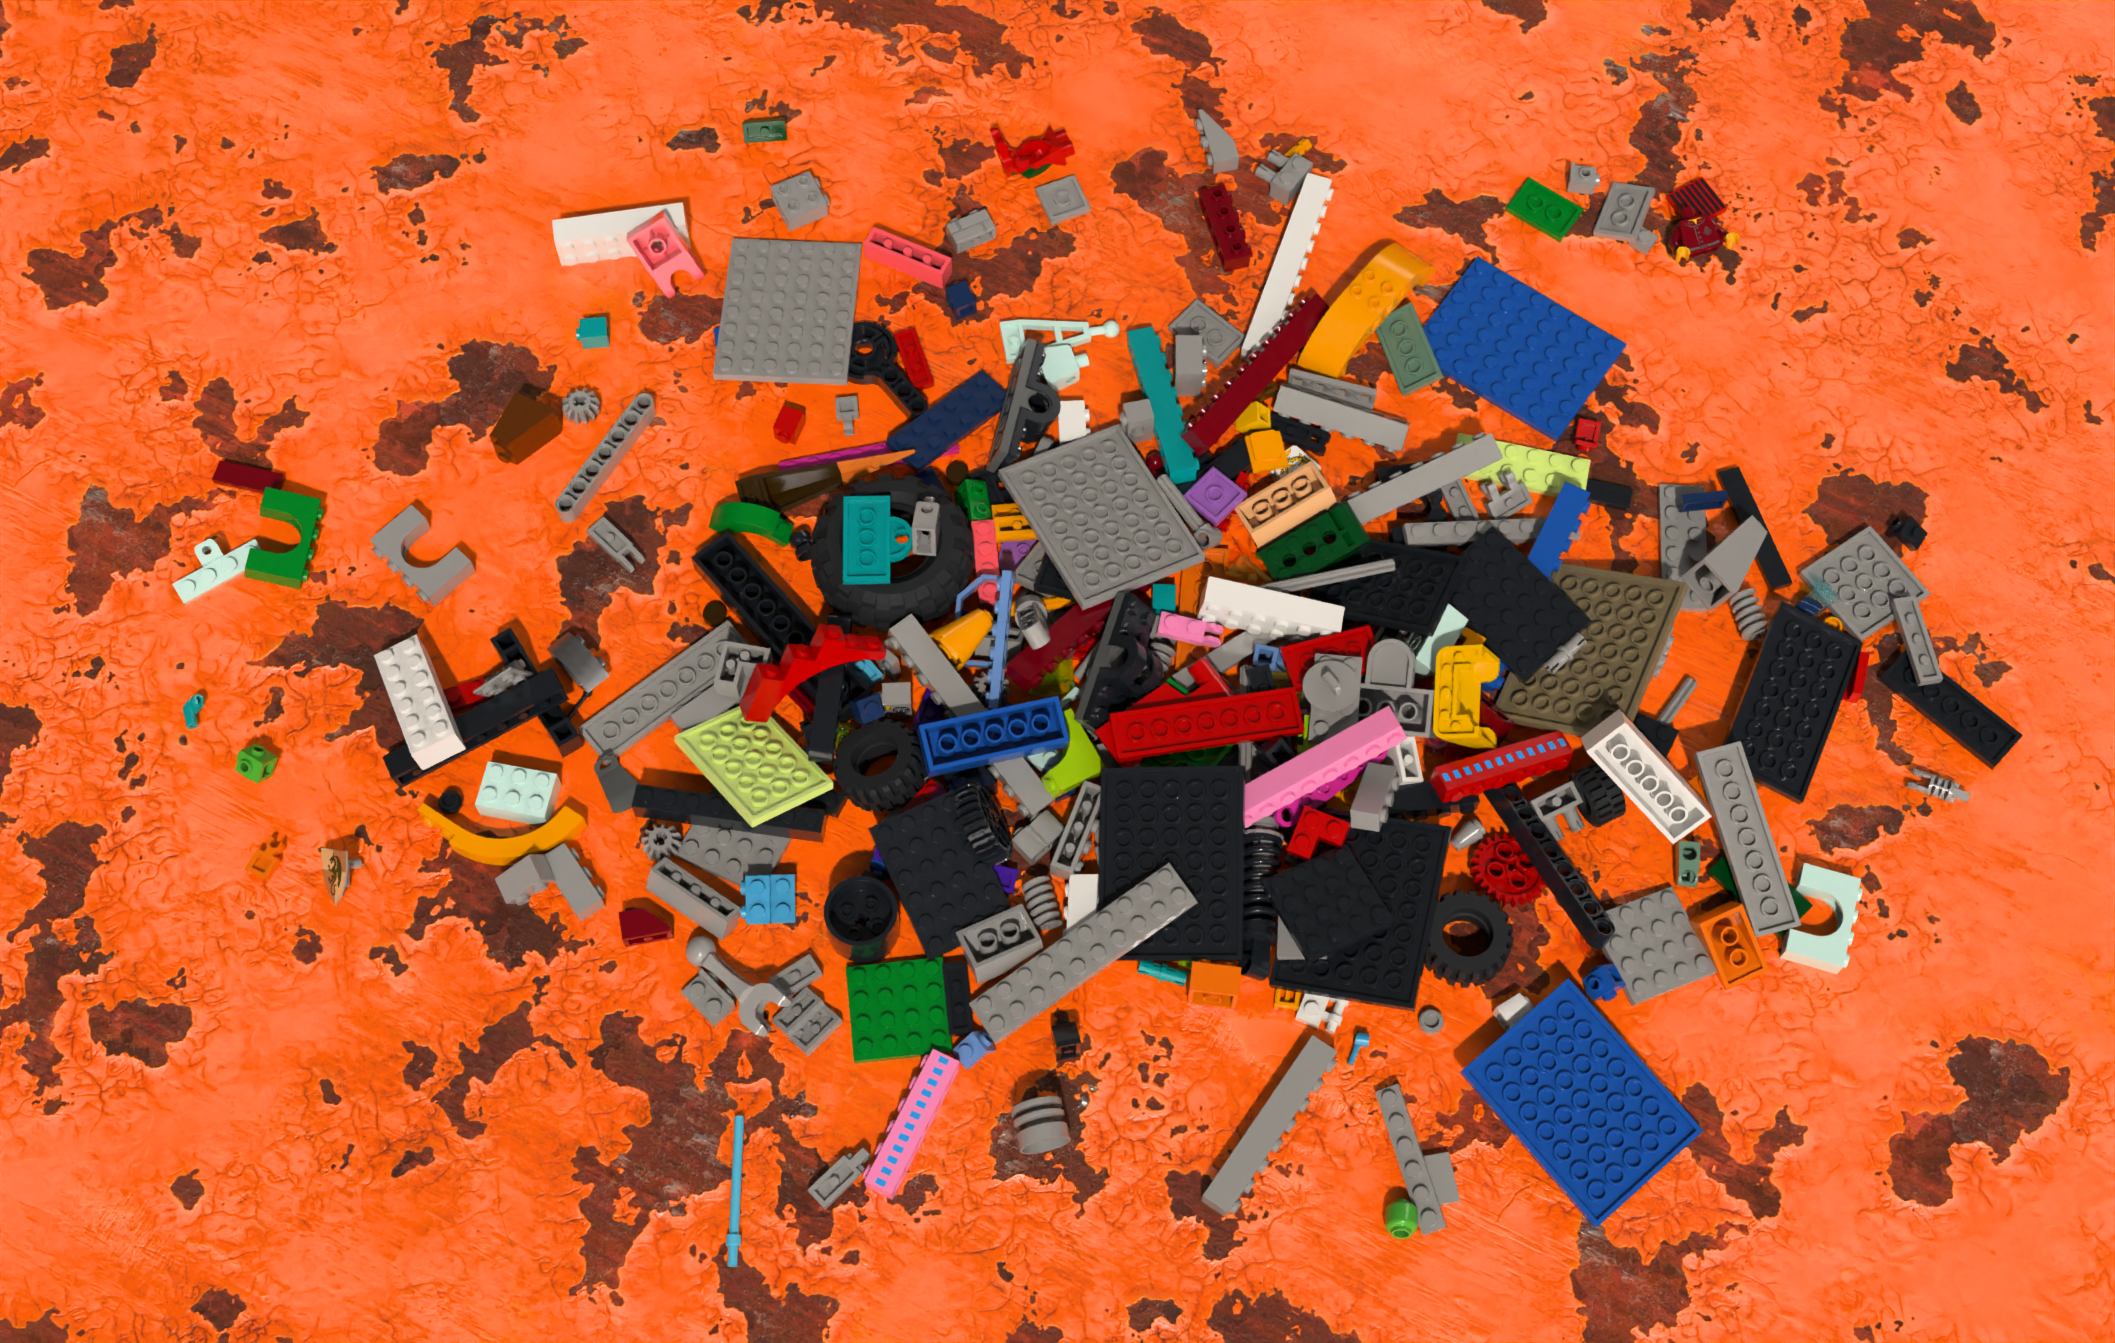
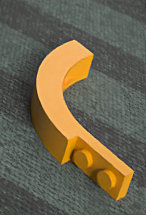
M422 803L418 808V812L422 817L420 821L431 829L433 826L439 829L440 835L449 840L453 851L471 860L498 866L515 865L529 854L545 855L563 843L567 846L587 827L584 817L569 807L564 806L553 819L533 832L514 838L494 839L478 836L464 830L425 803Z

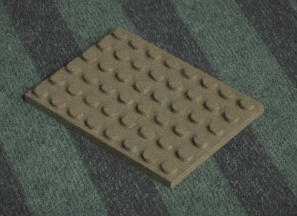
M1562 563L1558 572L1553 571L1551 578L1554 579L1553 584L1592 620L1591 624L1580 633L1586 639L1587 644L1573 655L1572 661L1566 662L1554 675L1546 670L1548 666L1546 668L1543 666L1523 684L1510 671L1495 705L1518 725L1549 731L1559 730L1564 734L1583 737L1618 709L1633 723L1687 593L1688 586L1685 582Z

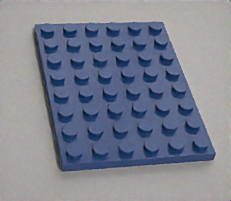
M1480 257L1474 260L1423 327L1443 375L1556 443L1627 345Z
M1569 978L1459 1072L1593 1228H1597L1703 1132L1702 1128Z

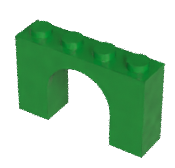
M265 487L260 506V516L291 524L298 531L301 541L296 548L286 553H272L250 548L245 565V578L300 589L301 583L307 581L309 569L305 568L306 562H311L314 549L310 548L311 542H316L319 528H315L316 521H321L324 508L320 507L321 499Z

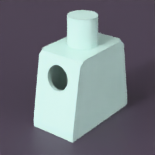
M1070 345L1046 347L1043 351L1046 357L1043 365L1039 366L1038 371L1041 372L1043 384L1057 392L1080 380L1079 368L1089 366V359L1086 353L1074 356Z

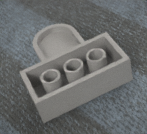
M1384 639L1376 643L1370 650L1367 659L1365 683L1360 685L1358 722L1390 706L1406 736L1436 739V735L1433 732L1435 690L1413 688L1416 658L1411 647L1405 642L1397 639Z

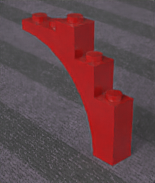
M819 624L810 646L787 644L779 665L770 663L756 664L739 704L744 720L767 723L775 707L790 691L811 676L828 668L854 661L884 660L887 652L881 638L843 634L841 626Z

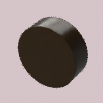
M955 462L947 467L946 478L950 484L960 486L965 479L969 478V471L965 464Z
M711 603L703 610V618L708 626L719 627L726 621L725 608L719 603Z

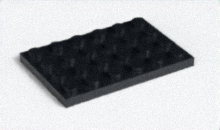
M1493 526L1460 554V556H1466L1468 563L1449 604L1468 619L1465 627L1486 638L1484 646L1496 655L1500 662L1523 684L1543 667V663L1558 651L1557 648L1560 645H1564L1576 632L1581 633L1591 624L1592 620Z
M1371 539V543L1361 551L1325 572L1391 558L1395 562L1394 571L1316 586L1310 599L1345 607L1343 619L1433 637L1468 560L1466 556Z
M955 789L868 828L929 961L961 946L956 935L957 931L1011 908L992 865L988 866L986 863H983L978 853H975L973 846L970 845V841L962 829L963 826L959 821V815L956 813L957 808L954 805L953 793Z

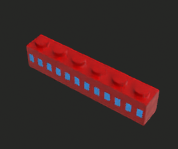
M1558 730L1437 766L1433 770L1430 782L1442 803L1456 802L1465 796L1479 795L1488 789H1499L1511 782L1518 783L1534 775L1541 776L1554 769H1564L1569 765L1574 751L1563 733Z

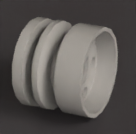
M1045 1096L1033 1098L1011 1108L1012 1118L1015 1119L1013 1121L1014 1127L1024 1129L1016 1134L1020 1153H1043L1060 1148L1071 1141L1067 1123L1058 1121L1065 1116L1064 1110L1061 1109L1062 1100L1060 1097Z

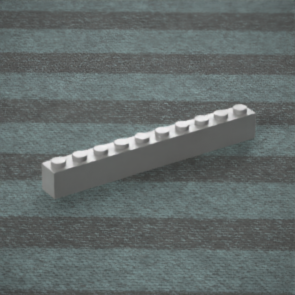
M912 613L889 629V638L887 639L894 650L898 649L903 655L901 658L909 669L911 667L917 673L916 678L923 687L927 686L931 691L930 696L937 705L941 704L946 712L944 714L947 719L987 711ZM1023 757L988 765L987 770L995 780L998 778L1003 784L1002 790L1007 797H1013L1018 804L1016 807L1023 817L1027 816L1031 820L1036 813L1044 811L1053 804L1055 798L1053 799L1050 793L1045 790L1043 782Z

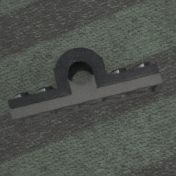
M1028 338L1015 358L986 467L987 471L993 473L996 471V474H998L999 469L1014 464L1015 459L1018 460L1022 451V447L1019 446L1020 442L1030 444L1039 441L1060 413L1061 404L1056 392L1051 387L1039 382L1041 372L1038 371L1039 366L1043 365L1046 354L1043 353L1045 344L1041 342L1037 343V341Z
M1117 592L1074 720L1095 736H1097L1094 733L1095 730L1109 722V713L1125 711L1129 698H1144L1159 686L1163 677L1161 661L1157 658L1156 654L1146 647L1157 613L1133 593ZM1144 667H1150V675L1141 685L1135 684L1134 680L1142 673Z

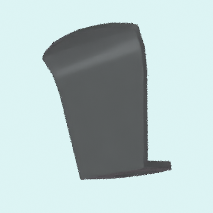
M608 754L601 757L595 763L594 771L613 813H621L632 808L636 784L639 783L619 764L614 755ZM611 760V763L608 767L603 769L600 768V765L604 761Z

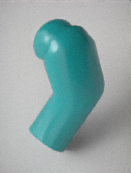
M194 694L183 706V715L187 729L198 727L196 715L204 706L205 701L201 694Z

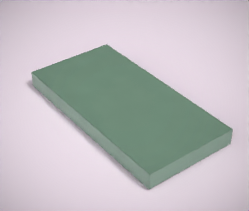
M1410 302L1392 311L1376 329V333L1401 394L1406 397L1444 378L1414 304Z

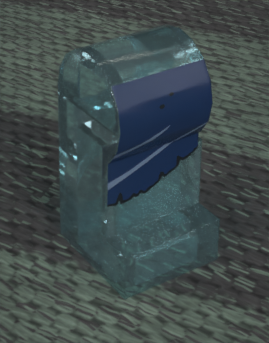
M1821 581L1814 587L1815 589L1805 596L1795 608L1814 618L1825 611L1840 598L1827 582Z

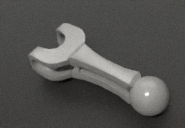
M697 936L691 939L685 949V955L689 963L696 967H705L723 981L739 1001V1018L741 1023L756 1035L766 1037L771 1031V1026L764 1019L763 1011L765 1006L770 1002H774L778 1006L788 1008L793 1002L792 996L778 984L760 983L755 985L732 969L720 955H716V946L710 938Z

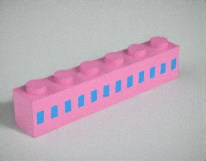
M935 1049L932 1050L930 1055L926 1054L920 1065L922 1071L919 1077L914 1076L909 1086L911 1092L908 1098H903L897 1110L900 1113L896 1121L892 1120L886 1130V1133L889 1134L884 1143H879L875 1151L877 1158L873 1165L869 1164L863 1175L867 1188L891 1200L895 1197L960 1070V1061Z

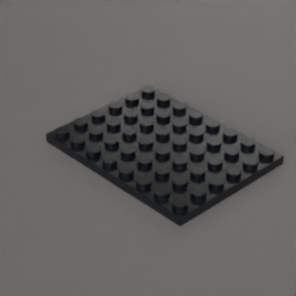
M1245 766L1101 768L1099 911L1168 863H1170L1198 902L1116 961H1197L1200 959L1209 961H1244Z
M1322 807L1316 808L1318 811L1346 821L1351 825L1349 811ZM1388 817L1387 822L1382 823L1379 832L1351 828L1344 844H1347L1395 920L1394 926L1327 955V959H1318L1309 964L1305 959L1278 960L1276 950L1269 981L1270 988L1415 1012L1452 833L1451 826ZM1319 841L1313 858L1336 847ZM1298 858L1296 865L1305 861Z

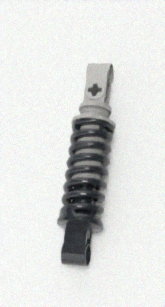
M1255 772L1252 775V781L1264 774ZM1273 813L1256 821L1245 830L1244 905L1246 907L1244 906V917L1246 919H1244V961H1238L1237 967H1241V975L1259 981L1265 980L1270 973V948L1277 945L1278 923L1272 920L1277 918L1278 914L1260 886L1262 880L1278 874L1276 870H1279L1282 865L1276 858L1282 855L1281 849L1284 836L1277 832L1279 825L1275 823Z

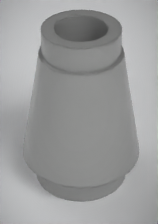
M1473 818L1471 821L1467 820L1450 840V843L1459 852L1483 839L1486 831L1479 821Z

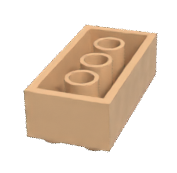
M1310 461L1241 502L1234 510L1259 551L1339 504L1331 487L1314 463Z

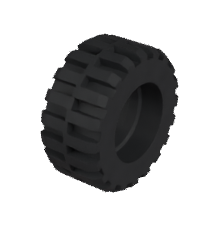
M878 719L870 724H861L859 729L856 730L854 728L850 732L848 738L844 737L840 743L842 745L841 748L838 747L835 753L836 758L833 761L835 779L852 804L856 807H861L865 811L883 812V809L891 811L898 805H905L910 797L913 798L917 794L918 788H922L925 783L923 778L927 777L919 740L909 727L898 721L895 723L894 720L885 719L882 722L881 719ZM889 755L897 756L892 766L883 773L865 776L867 769L876 760Z
M1455 890L1452 896L1446 893L1441 895L1440 900L1437 901L1425 959V967L1428 971L1433 969L1436 972L1434 977L1441 980L1443 977L1448 980L1447 984L1452 986L1457 982L1461 983L1463 988H1468L1470 983H1473L1476 987L1482 985L1484 980L1490 981L1493 979L1496 973H1499L1503 968L1513 946L1514 938L1511 936L1513 927L1511 923H1507L1509 916L1506 911L1501 912L1499 910L1501 905L1497 901L1492 903L1488 900L1490 896L1484 893L1482 896H1477L1474 890H1468L1467 894H1463L1462 890ZM1455 921H1467L1476 925L1486 937V950L1482 954L1472 957L1462 956L1453 952L1444 941L1442 935L1444 927Z

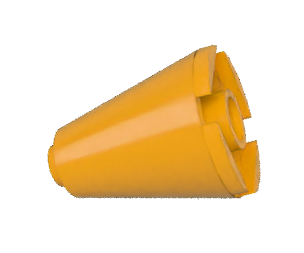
M976 609L931 632L929 636L950 664L952 663L956 666L954 669L959 671L993 627V617L985 609L983 611Z

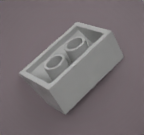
M1019 904L956 932L967 963L978 985L1026 964L1044 951L1042 939L1023 904Z

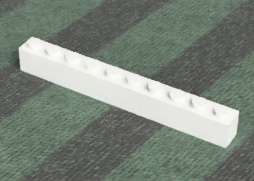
M1307 173L1243 343L1240 359L1249 362L1248 356L1256 349L1260 350L1262 348L1260 343L1269 335L1272 337L1275 334L1273 329L1279 323L1287 321L1285 318L1289 313L1287 307L1288 305H1293L1296 293H1293L1294 288H1299L1302 280L1300 272L1301 270H1306L1309 258H1306L1307 253H1312L1315 244L1313 237L1314 235L1318 236L1320 232V218H1325L1328 206H1325L1327 201H1331L1334 189L1331 188L1332 179Z

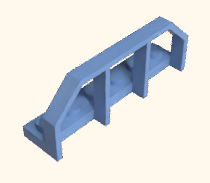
M1002 570V575L982 574L957 595L955 620L962 616L964 599L983 583L997 582V591H1000V598L995 601V614H998L997 621H992V636L996 637L995 646L991 645L990 659L993 662L968 660L963 666L989 668L988 682L991 683L990 692H986L985 704L989 706V708H985L987 711L1002 708L1005 670H1007L1009 629H1011L1010 616L1013 586L1016 583V578L1012 571Z

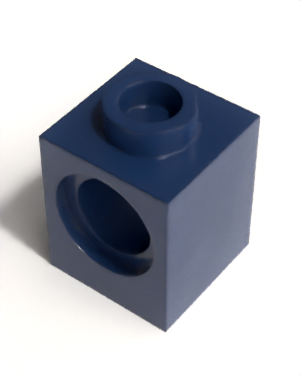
M966 281L953 283L948 288H945L946 301L956 320L977 312L976 299Z

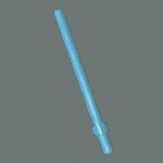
M744 1116L734 1117L729 1234L726 1235L728 1267L738 1266V1247L741 1246L739 1223Z

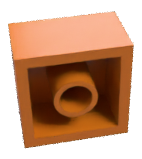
M1205 959L1197 960V962L1192 961L1187 1004L1236 1010L1241 967H1236V964L1224 962L1220 965L1212 964L1211 961Z

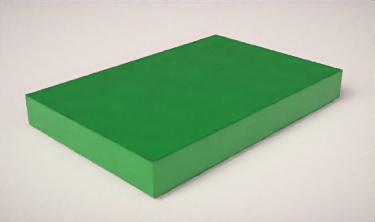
M1529 177L1506 206L1505 211L1556 241L1561 242L1582 215L1584 209Z

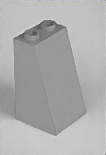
M1753 515L1717 543L1687 570L1681 578L1708 609L1713 611L1739 590L1768 532Z

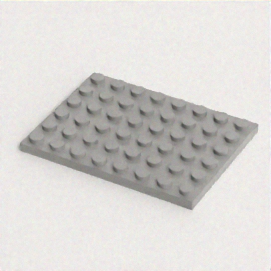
M732 238L713 370L714 380L847 385L862 244Z
M1119 424L998 470L999 478L1082 610L1115 598L1117 592H1130L1205 561L1206 555Z

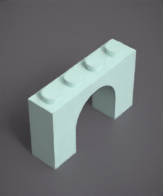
M1803 863L1798 870L1794 889L1801 895L1819 899L1829 905L1836 916L1837 927L1833 934L1827 936H1816L1790 928L1784 936L1780 958L1834 974H1838L1842 968H1846L1850 958L1847 948L1848 945L1852 944L1854 932L1851 931L1852 923L1855 924L1859 912L1855 909L1856 902L1860 901L1863 888L1860 887L1861 879Z

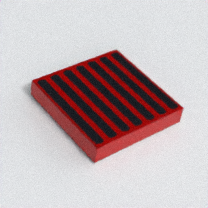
M1703 177L1677 189L1666 197V200L1680 217L1679 211L1688 206H1692L1695 217L1707 214L1710 219L1725 213L1727 210V206Z

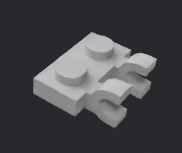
M1504 471L1497 475L1500 482L1507 488V490L1500 494L1495 482L1491 484L1485 482L1479 486L1482 493L1489 499V501L1484 503V506L1491 520H1504L1533 502L1525 483H1517L1513 471L1509 473Z

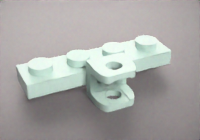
M207 539L196 545L195 554L203 567L172 584L183 603L186 605L243 574L250 548L261 550L257 541L253 539L226 555H223L216 542L212 539ZM211 550V553L206 555V552Z

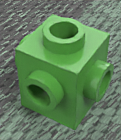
M253 744L240 750L236 758L235 771L258 784L272 777L278 757L267 751L263 746Z

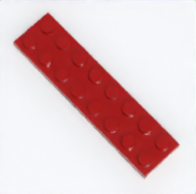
M1295 687L1109 713L1117 761L1254 742L1274 737L1295 736L1305 732Z

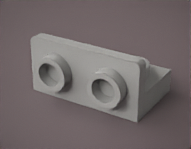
M700 968L697 971L698 976L681 991V994L715 1028L736 1009L733 1001L735 996L726 987L722 989L717 984L719 980L711 971L706 973Z

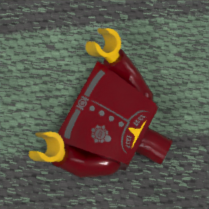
M1688 206L1679 211L1682 221L1673 227L1668 246L1676 255L1675 261L1680 262L1717 251L1723 245V242H1726L1727 249L1732 248V242L1739 245V235L1735 232L1729 233L1713 219H1710L1707 214L1695 217L1692 206Z

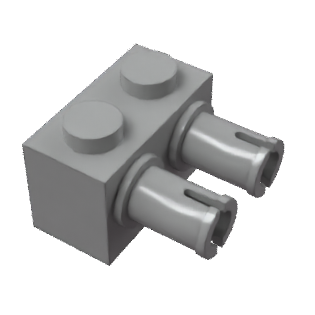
M1273 149L1268 155L1267 161L1281 168L1280 172L1276 173L1264 164H1260V167L1255 172V176L1270 184V197L1288 206L1302 189L1307 173H1312L1313 163L1296 152L1292 157L1287 158Z
M1573 781L1564 783L1528 801L1555 841L1565 837L1555 819L1558 814H1563L1571 829V833L1586 827L1576 809L1577 805L1583 801Z

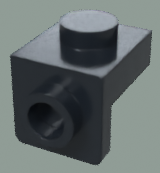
M1912 516L1893 519L1885 533L1888 538L1897 536L1910 551L1918 550L1928 534Z

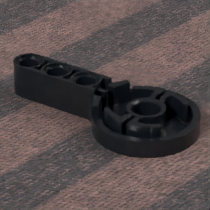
M872 322L855 323L848 381L859 385H878L909 421L912 422L928 410V404L896 367L898 349L894 336L889 330L879 324ZM861 348L873 350L868 356H860L856 353ZM903 394L909 395L907 397H901V395Z

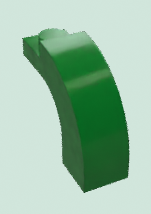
M730 502L714 507L709 528L721 534H724L726 531L731 535L738 532L754 533L785 547L789 545V538L794 525L779 518L780 513L772 509L751 503Z

